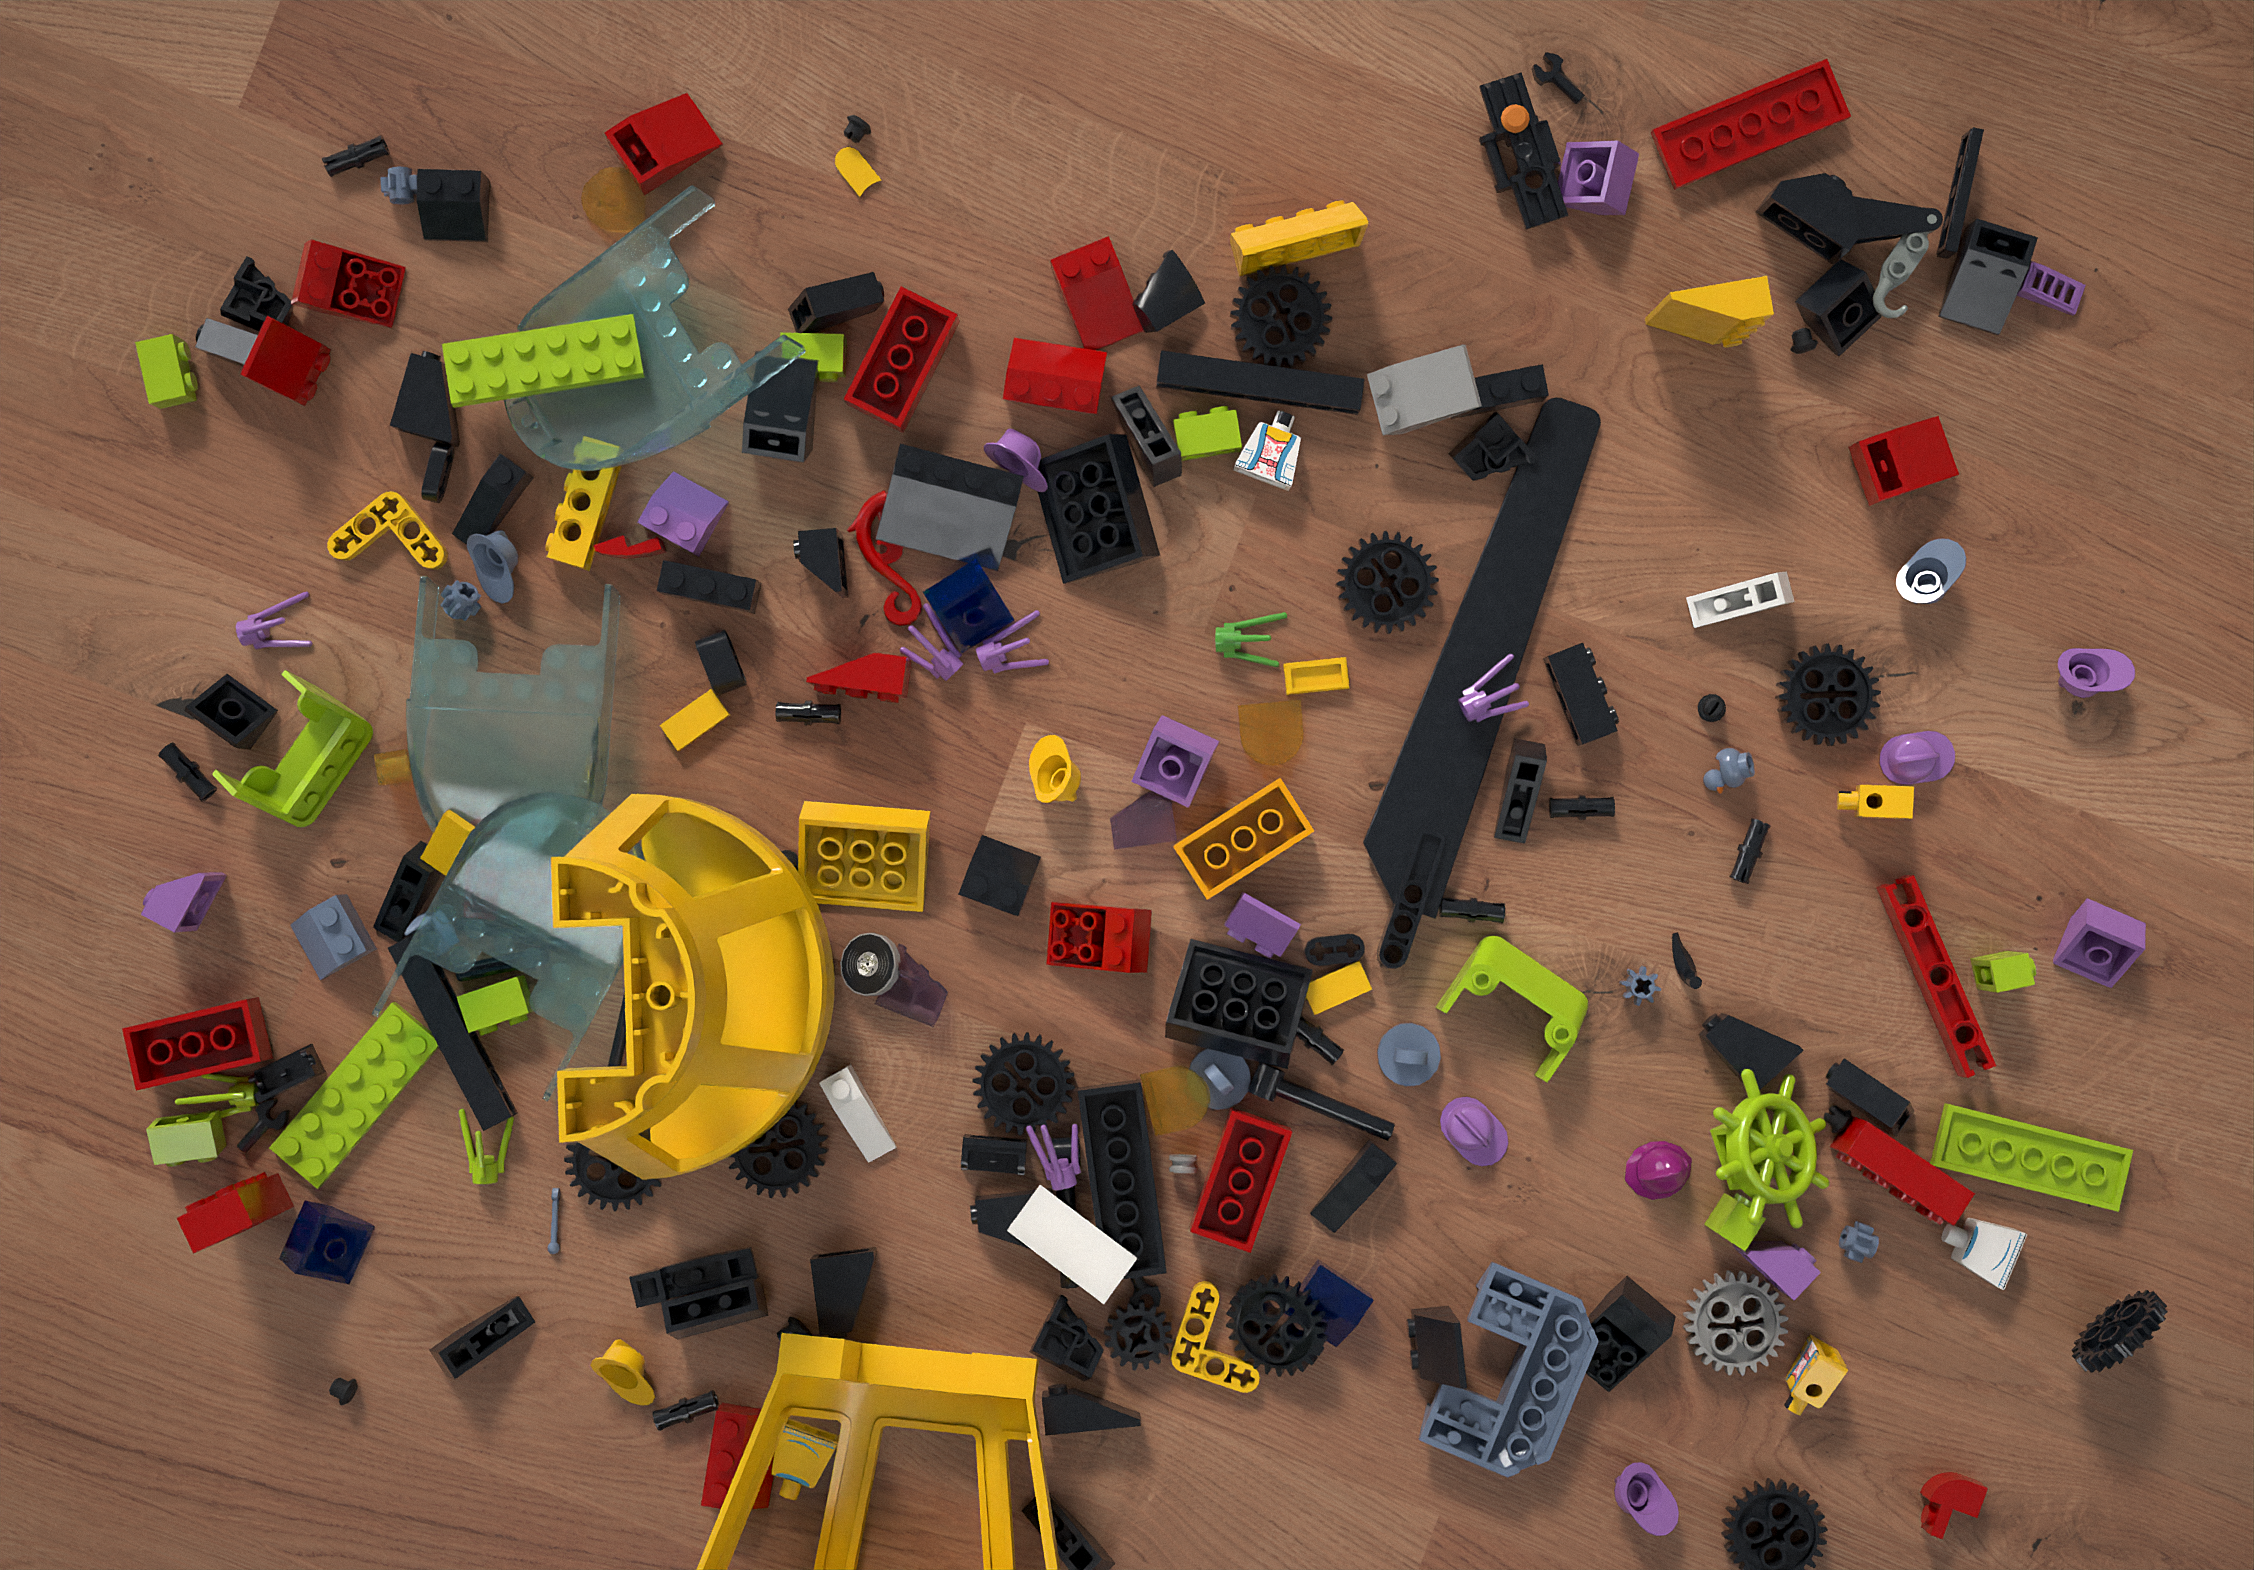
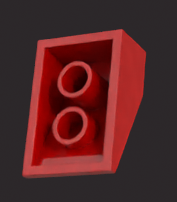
M1109 236L1050 260L1051 269L1084 349L1099 350L1144 331L1132 306L1134 300Z
M267 316L240 375L276 394L306 406L307 401L312 400L316 394V382L320 373L324 372L329 366L331 349Z

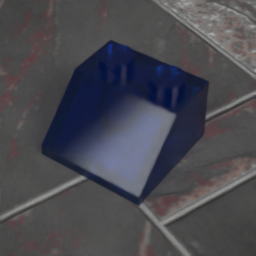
M974 559L923 591L926 599L961 653H964L1014 621L1013 616L977 559Z
M305 1200L279 1259L295 1274L350 1285L375 1226L333 1206Z
M1317 1259L1300 1287L1302 1293L1309 1289L1312 1290L1308 1297L1310 1301L1320 1300L1316 1311L1326 1312L1320 1321L1329 1324L1324 1334L1328 1336L1326 1341L1335 1347L1357 1327L1374 1301L1369 1292L1319 1259ZM1289 1308L1285 1314L1290 1316L1295 1312L1294 1308Z

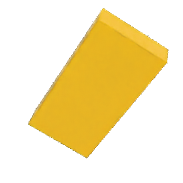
M1346 657L1283 664L1286 695L1349 689Z
M710 689L659 726L676 750L681 751L729 717L730 713L718 696H716L713 689Z
M448 809L439 821L420 859L447 877L453 871L476 827Z
M1358 960L1311 981L1306 998L1313 1014L1316 1015L1372 990Z

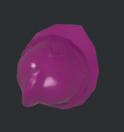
M1666 1141L1649 1142L1636 1148L1626 1162L1625 1181L1637 1195L1651 1200L1668 1198L1680 1191L1690 1177L1692 1158L1680 1146Z

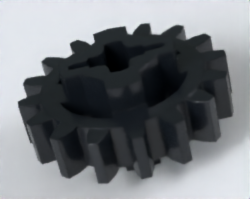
M1144 1299L1140 1300L1139 1306H1134L1133 1302L1128 1300L1127 1309L1124 1310L1118 1305L1116 1307L1118 1316H1108L1107 1321L1112 1326H1106L1104 1334L1111 1337L1105 1340V1347H1114L1110 1357L1113 1359L1120 1356V1366L1123 1367L1129 1361L1132 1362V1370H1136L1138 1363H1143L1144 1368L1147 1370L1151 1360L1157 1364L1161 1363L1159 1353L1168 1355L1169 1347L1164 1343H1172L1173 1335L1166 1333L1172 1329V1323H1163L1166 1318V1312L1162 1311L1157 1314L1156 1303L1147 1308L1145 1307ZM1141 1315L1139 1318L1129 1319L1131 1316ZM1153 1322L1157 1325L1159 1329L1160 1338L1157 1337V1334L1152 1332L1151 1327ZM1144 1326V1337L1139 1336L1132 1344L1133 1333L1137 1334ZM1117 1331L1125 1338L1124 1348L1118 1340ZM1144 1350H1147V1351H1148V1352H1146V1353L1136 1354L1137 1352H1140V1351H1144Z

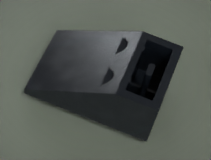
M1976 219L1965 227L1938 317L1999 335L2030 266L2038 237L1980 219Z
M762 351L755 352L743 423L742 453L805 462L813 450L819 360Z
M1626 1276L1602 1299L1588 1316L1599 1342L1586 1374L1606 1391L1610 1392L1672 1336L1676 1316L1629 1276Z

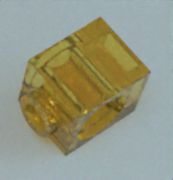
M403 749L374 754L379 786H396L420 782L415 750Z

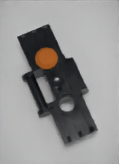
M1522 72L1480 85L1479 89L1493 132L1480 137L1479 141L1480 145L1485 147L1497 183L1494 186L1496 193L1513 190L1526 230L1568 217V212L1554 173V169L1561 165L1558 151L1548 121H1539L1538 116L1535 115ZM1501 140L1505 141L1507 147H1512L1518 166L1516 175L1511 176L1510 179H1508L1496 143ZM1538 174L1542 178L1541 187L1537 189L1528 187L1525 183V178Z

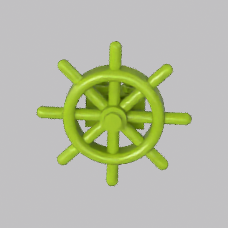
M1744 1069L1741 1073V1078L1748 1098L1739 1103L1732 1114L1722 1107H1717L1713 1111L1715 1119L1723 1123L1710 1130L1722 1167L1717 1169L1716 1176L1720 1180H1727L1730 1190L1742 1189L1752 1198L1748 1221L1751 1225H1758L1761 1222L1765 1204L1783 1203L1790 1225L1798 1229L1803 1225V1220L1796 1199L1804 1194L1811 1183L1820 1189H1826L1829 1186L1828 1178L1815 1170L1817 1148L1814 1134L1824 1130L1826 1122L1822 1118L1809 1122L1801 1108L1791 1100L1795 1085V1077L1792 1074L1783 1076L1779 1094H1761L1753 1071ZM1766 1109L1774 1112L1771 1124ZM1784 1125H1786L1789 1131L1787 1134H1783ZM1784 1165L1792 1169L1789 1178ZM1774 1177L1778 1186L1777 1190L1770 1187L1771 1179Z

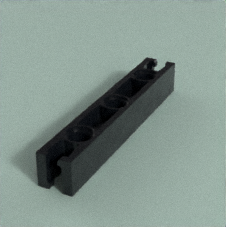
M1161 351L1156 387L1358 415L1361 409L1365 379Z
M422 932L419 934L415 933L388 947L396 966L482 1130L485 1131L518 1114L476 1031L468 1033L457 995Z

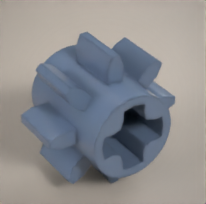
M408 167L389 168L388 177H380L381 192L384 193L385 197L389 196L390 202L393 204L404 205L413 203L414 194H417V175H412V169Z
M456 580L452 586L447 585L441 593L444 600L440 606L453 619H463L466 621L470 615L475 616L481 608V605L477 603L481 594L478 593L475 586L468 582Z
M1644 966L1639 968V973L1627 969L1629 977L1626 981L1622 980L1619 982L1627 990L1622 995L1623 998L1634 996V1005L1640 1006L1642 999L1653 1003L1654 1000L1651 995L1654 991H1661V988L1655 986L1654 983L1658 975L1653 973L1647 976V969ZM1637 979L1646 981L1643 985L1644 992L1634 990L1638 986L1636 983Z
M1855 1221L1854 1227L1846 1225L1839 1238V1248L1845 1250L1844 1256L1860 1263L1863 1262L1864 1257L1871 1259L1875 1255L1879 1244V1237L1872 1234L1874 1228Z

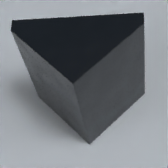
M229 674L224 675L184 709L186 713L233 747L251 750L278 711Z

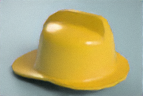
M1047 735L1041 738L1035 744L1029 759V771L1037 799L1042 803L1066 800L1073 802L1077 800L1076 791L1081 782V772L1078 766L1070 759L1066 744L1057 735Z
M615 1340L603 1357L592 1360L590 1365L592 1370L602 1377L623 1399L637 1405L653 1403L655 1398L654 1390L643 1378L646 1364L644 1356L623 1340Z

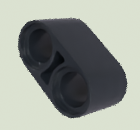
M725 629L695 641L700 659L716 696L747 685L740 662Z

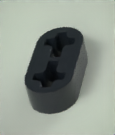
M440 442L434 444L421 490L423 500L434 503L442 501L454 459V447L452 445Z
M1355 934L1320 936L1312 938L1306 943L1304 954L1310 963L1318 966L1351 963L1358 961L1363 956L1365 946L1362 939ZM1347 939H1352V943L1358 944L1359 949L1353 952L1352 957H1348L1347 952H1337L1336 947L1344 946L1347 944ZM1320 942L1324 948L1332 947L1333 953L1322 954V960H1317L1315 955H1310V949H1314L1315 943Z

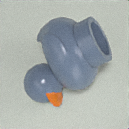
M1734 748L1721 750L1715 757L1716 760H1719L1720 770L1711 769L1707 771L1703 782L1709 790L1718 791L1719 794L1723 792L1724 784L1730 788L1741 786L1746 778L1753 777L1755 774L1751 754L1749 752L1740 753Z

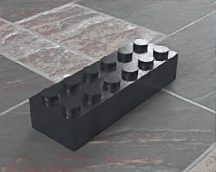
M1141 1079L1078 1087L1095 1225L1137 1258L1123 1279L1167 1273Z

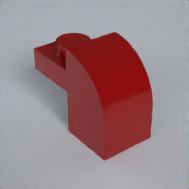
M1944 1472L1933 1476L1924 1484L1920 1491L1930 1501L1929 1505L1927 1504L1923 1508L1921 1528L1931 1536L1943 1539L1953 1509L1978 1518L1988 1488L1978 1480L1959 1473Z

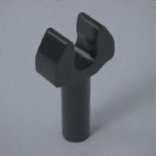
M1545 52L1543 60L1551 66L1552 71L1545 72L1540 66L1534 64L1532 67L1534 80L1540 86L1545 83H1554L1577 105L1585 95L1562 74L1561 65L1563 59L1557 54Z
M277 1099L263 1102L255 1109L259 1116L258 1122L237 1144V1147L242 1152L247 1153L268 1129L280 1130L287 1124L290 1114L289 1110L281 1112L276 1119L270 1116V1110L278 1102Z
M1144 1277L1130 1278L1134 1286V1292L1129 1297V1300L1133 1302L1134 1306H1139L1140 1298L1144 1294L1151 1295L1157 1307L1160 1306L1161 1293L1157 1285L1147 1284Z

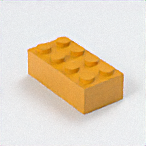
M1278 778L1172 847L1206 900H1208L1313 833L1314 829L1282 779Z

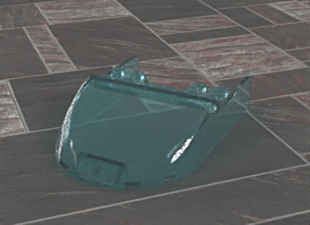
M689 186L542 298L518 325L517 329L521 332L633 314L645 376L644 378L504 400L505 408L514 430L526 446L539 457L557 466L579 471L614 468L652 457L674 448L711 428V421L806 352L802 344L786 335L777 338L744 364L741 363L734 350L723 342L712 344L703 352H698L671 307V304L687 291L689 277L671 248L670 240L716 204L712 197L695 186Z
M420 576L410 698L406 699V729L411 774L423 817L433 833L443 814L448 809L475 826L476 828L460 856L470 863L503 871L530 869L543 865L551 860V857H557L560 854L566 853L583 838L582 835L588 829L593 819H596L604 799L608 773L620 594L612 584H605L601 641L598 645L557 644L548 647L542 655L540 675L477 672L478 651L469 641L435 639L439 586L428 576Z
M545 792L519 797L489 813L477 824L462 845L375 1006L372 1015L379 1016L413 955H419L451 972L464 973L470 970L482 951L538 979L529 999L530 1007L539 1016L571 1031L573 1034L570 1044L545 1088L542 1099L548 1102L557 1086V1071L566 1069L624 963L623 926L553 928L551 857H564L599 825L611 811L596 802L580 796ZM637 843L628 854L646 861L642 848Z

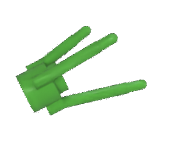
M1287 613L1273 614L1236 623H1224V627H1216V652H1224V658H1238L1279 667L1278 661L1235 651V649H1241V642L1270 641V635H1241V630L1237 629L1287 618Z

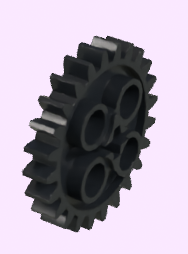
M1271 265L1267 276L1259 269L1257 270V281L1247 277L1246 283L1249 288H1238L1237 292L1242 299L1233 298L1232 304L1239 308V310L1230 312L1231 318L1238 319L1237 322L1231 324V330H1240V333L1235 337V341L1241 342L1245 340L1246 343L1242 352L1245 353L1252 349L1254 351L1253 361L1261 355L1264 357V365H1268L1272 359L1275 360V365L1280 367L1282 360H1286L1288 366L1292 368L1294 358L1296 357L1302 364L1305 363V352L1313 357L1316 355L1314 344L1323 347L1325 341L1319 335H1329L1330 329L1323 324L1332 322V316L1324 314V312L1331 309L1332 305L1330 303H1322V300L1326 298L1328 293L1327 291L1317 293L1316 290L1320 285V281L1312 284L1308 283L1309 272L1301 278L1298 277L1299 267H1295L1292 274H1288L1286 265L1282 266L1280 273H1276ZM1290 289L1294 291L1297 298L1293 302L1288 303L1280 298L1279 293L1282 290ZM1268 292L1273 294L1279 312L1282 315L1288 314L1285 322L1295 337L1294 342H1291L1287 336L1282 320L1278 319L1275 321L1277 311L1267 296ZM1262 303L1266 305L1269 312L1265 316L1258 317L1253 314L1251 307L1254 304ZM1298 317H1305L1309 320L1311 327L1308 330H1299L1295 327L1294 320ZM1270 331H1277L1281 334L1283 341L1280 344L1272 345L1266 340L1265 336Z
M1384 531L1381 540H1378L1377 536L1371 533L1369 544L1361 538L1358 540L1360 550L1352 546L1348 549L1353 557L1352 559L1347 557L1341 559V562L1347 566V569L1337 570V574L1344 577V580L1337 582L1335 586L1344 588L1345 592L1337 598L1338 600H1348L1349 603L1343 608V611L1353 609L1355 613L1351 620L1355 621L1359 617L1363 618V629L1369 623H1373L1374 633L1379 631L1381 625L1385 626L1387 634L1392 632L1393 625H1396L1398 630L1403 632L1405 621L1413 627L1416 625L1414 615L1423 619L1426 617V614L1422 607H1433L1434 604L1427 598L1428 596H1436L1438 594L1436 590L1430 588V585L1439 582V578L1430 577V573L1437 566H1427L1426 562L1432 555H1420L1423 544H1419L1415 548L1411 547L1413 537L1410 536L1405 542H1401L1400 532H1397L1392 540L1389 539L1388 532ZM1385 554H1396L1400 559L1399 567L1396 569L1388 568L1384 563ZM1371 559H1376L1385 578L1392 577L1394 579L1391 587L1402 600V607L1398 606L1388 587L1382 588L1380 586L1383 578L1372 565ZM1359 571H1370L1373 575V583L1369 586L1360 584L1357 579ZM1403 580H1412L1416 584L1417 591L1415 595L1408 596L1402 592L1401 583ZM1384 596L1389 600L1390 609L1388 612L1377 611L1374 606L1376 597Z
M1829 643L1822 645L1821 653L1815 645L1809 647L1810 656L1805 651L1798 652L1800 662L1794 659L1788 661L1792 670H1782L1780 672L1787 679L1786 682L1776 683V686L1784 689V694L1775 696V699L1784 701L1785 705L1779 707L1777 711H1787L1788 716L1782 722L1784 724L1790 722L1795 724L1791 730L1792 734L1802 730L1803 741H1807L1813 736L1814 745H1820L1825 738L1827 746H1834L1835 737L1840 744L1847 743L1846 734L1852 739H1857L1859 736L1856 728L1862 731L1869 729L1864 720H1875L1876 717L1870 712V708L1880 707V704L1872 701L1873 696L1881 694V691L1872 689V685L1877 683L1879 678L1869 679L1868 674L1874 668L1873 666L1866 668L1861 666L1865 660L1864 656L1854 660V649H1849L1843 654V647L1839 644L1831 652ZM1840 670L1848 674L1849 683L1846 687L1841 686L1837 681V674ZM1808 672H1813L1817 676L1818 682L1815 688H1811L1806 684L1805 677ZM1824 691H1854L1856 694L1854 697H1836L1832 699H1802L1800 697L1801 693H1820ZM1841 702L1847 703L1851 710L1849 717L1846 719L1841 717L1838 711ZM1810 703H1814L1819 709V716L1815 720L1807 715V707Z
M1015 1032L1012 1034V1042L1010 1043L1002 1036L1000 1038V1048L991 1043L989 1048L992 1055L982 1053L980 1056L986 1063L985 1066H975V1069L982 1073L981 1077L972 1079L973 1083L981 1085V1088L975 1090L973 1095L983 1096V1100L978 1103L977 1107H988L989 1110L984 1116L985 1119L993 1115L997 1117L994 1127H998L1002 1122L1006 1123V1133H1009L1013 1126L1017 1127L1019 1136L1022 1135L1024 1127L1031 1126L1034 1133L1038 1124L1040 1126L1046 1125L1048 1129L1046 1120L1050 1119L1057 1124L1059 1120L1055 1113L1057 1111L1064 1114L1067 1113V1109L1062 1105V1102H1072L1073 1100L1070 1095L1066 1094V1091L1075 1089L1074 1084L1067 1082V1079L1075 1074L1073 1071H1065L1064 1069L1071 1061L1070 1059L1062 1061L1059 1059L1063 1052L1062 1048L1055 1052L1051 1050L1053 1040H1050L1046 1045L1041 1044V1034L1037 1036L1035 1041H1031L1029 1032L1025 1033L1023 1040H1019ZM1021 1053L1032 1055L1034 1058L1033 1067L1026 1070L1020 1068L1017 1064V1056ZM1005 1062H1010L1022 1079L1027 1077L1031 1079L1029 1087L1043 1100V1105H1038L1027 1089L1022 1088L1019 1090L1016 1087L1019 1081L1005 1067ZM997 1074L1007 1075L1010 1079V1087L1006 1090H998L993 1084V1077ZM1042 1077H1050L1055 1082V1089L1050 1093L1041 1092L1037 1086L1038 1080ZM1018 1098H1026L1031 1103V1110L1026 1114L1016 1112L1013 1105L1014 1101Z
M796 1100L787 1113L766 1132L765 1140H755L746 1148L729 1156L735 1158V1162L729 1166V1169L739 1168L740 1170L735 1179L740 1180L744 1177L748 1179L745 1189L755 1184L757 1185V1195H760L764 1189H768L769 1198H773L776 1190H780L782 1197L785 1198L788 1195L789 1187L797 1194L800 1192L799 1182L808 1187L811 1185L808 1175L816 1178L820 1175L815 1165L824 1166L826 1163L824 1159L819 1157V1154L829 1151V1148L820 1145V1142L828 1139V1135L819 1134L818 1131L825 1124H815L813 1122L818 1113L816 1111L808 1115L806 1113L808 1108L807 1102L798 1108L796 1107ZM784 1120H793L797 1124L798 1131L796 1135L789 1136L784 1133L782 1129ZM775 1138H777L778 1143H786L797 1139L805 1141L802 1145L785 1146L779 1153L774 1148L755 1153L749 1151L750 1147L768 1146L774 1142ZM790 1151H797L802 1155L803 1163L801 1166L794 1167L789 1164L787 1155ZM765 1156L771 1161L770 1171L762 1172L757 1168L756 1160L758 1157Z
M650 1128L639 1133V1135L651 1142ZM579 1142L567 1143L566 1149L574 1152L571 1155L564 1156V1162L573 1164V1166L565 1170L566 1175H575V1178L570 1182V1186L580 1185L581 1188L577 1196L581 1197L588 1193L590 1195L589 1205L594 1203L596 1199L601 1200L600 1210L605 1208L607 1202L612 1203L614 1212L617 1211L619 1203L622 1202L626 1209L630 1210V1200L634 1199L639 1205H642L641 1195L645 1193L647 1196L652 1197L653 1191L650 1186L661 1187L662 1185L658 1178L642 1180L637 1176L635 1183L632 1185H623L618 1177L627 1170L618 1165H612V1162L603 1156L590 1155L589 1151L591 1149ZM593 1163H600L605 1167L606 1172L601 1177H593L588 1173L587 1168Z
M1273 1274L1269 1281H1267L1264 1275H1261L1256 1282L1250 1279L1245 1287L1241 1286L1236 1292L1237 1295L1230 1301L1232 1306L1226 1312V1315L1231 1317L1226 1327L1234 1329L1228 1338L1229 1340H1238L1239 1342L1234 1350H1244L1246 1352L1243 1361H1247L1250 1358L1254 1359V1369H1257L1260 1364L1264 1365L1265 1374L1267 1375L1272 1368H1275L1278 1377H1281L1285 1369L1290 1376L1295 1374L1297 1368L1304 1372L1309 1364L1313 1365L1318 1358L1317 1356H1320L1323 1352V1345L1328 1339L1324 1332L1329 1324L1320 1321L1326 1312L1316 1311L1320 1300L1310 1301L1308 1297L1312 1290L1309 1289L1302 1293L1300 1291L1301 1282L1298 1281L1294 1286H1291L1289 1276H1286L1282 1282L1278 1281L1276 1274ZM1270 1300L1275 1301L1280 1308L1273 1306ZM1289 1308H1294L1295 1312L1286 1319L1283 1325H1280L1265 1343H1261L1259 1339L1267 1333L1270 1327L1275 1325ZM1251 1320L1257 1322L1260 1328L1254 1326ZM1294 1323L1301 1325L1303 1330L1296 1328ZM1274 1343L1281 1345L1284 1350L1277 1348Z
M2145 1290L2143 1293L2137 1291L2133 1296L2128 1294L2123 1301L2116 1300L2113 1305L2105 1308V1312L2102 1315L2098 1314L2094 1322L2086 1325L2088 1327L2087 1330L2079 1333L2081 1338L2074 1341L2076 1346L2071 1350L2074 1353L2072 1357L2084 1371L2088 1370L2090 1373H2093L2095 1370L2101 1372L2105 1367L2111 1369L2115 1362L2121 1364L2128 1356L2132 1357L2134 1355L2135 1349L2143 1348L2145 1340L2153 1338L2152 1332L2161 1328L2158 1324L2166 1320L2164 1315L2168 1313L2165 1309L2167 1305L2154 1291L2149 1292L2148 1290Z
M1767 1478L1765 1487L1754 1481V1491L1752 1492L1746 1487H1742L1745 1495L1743 1499L1735 1495L1733 1496L1737 1506L1736 1508L1726 1506L1725 1509L1732 1516L1731 1518L1722 1519L1724 1525L1730 1529L1721 1532V1535L1725 1539L1731 1540L1724 1545V1548L1728 1552H1734L1730 1559L1734 1564L1741 1562L1738 1567L1740 1570H1805L1804 1566L1806 1564L1813 1568L1816 1567L1811 1558L1813 1555L1823 1556L1817 1549V1545H1825L1827 1541L1819 1533L1826 1532L1828 1529L1824 1524L1818 1523L1825 1516L1821 1511H1815L1819 1504L1814 1499L1808 1501L1810 1494L1805 1489L1799 1493V1486L1795 1483H1792L1787 1489V1483L1783 1479H1780L1775 1487L1773 1481ZM1778 1503H1784L1785 1508L1783 1512L1773 1516V1507ZM1793 1515H1797V1519L1792 1520ZM1752 1521H1758V1529L1754 1533L1747 1534L1746 1526ZM1772 1527H1776L1778 1532L1776 1536H1772ZM1797 1529H1802V1537L1796 1542H1791V1533ZM1753 1543H1757L1755 1548H1751ZM1777 1548V1553L1772 1559H1764L1767 1549Z

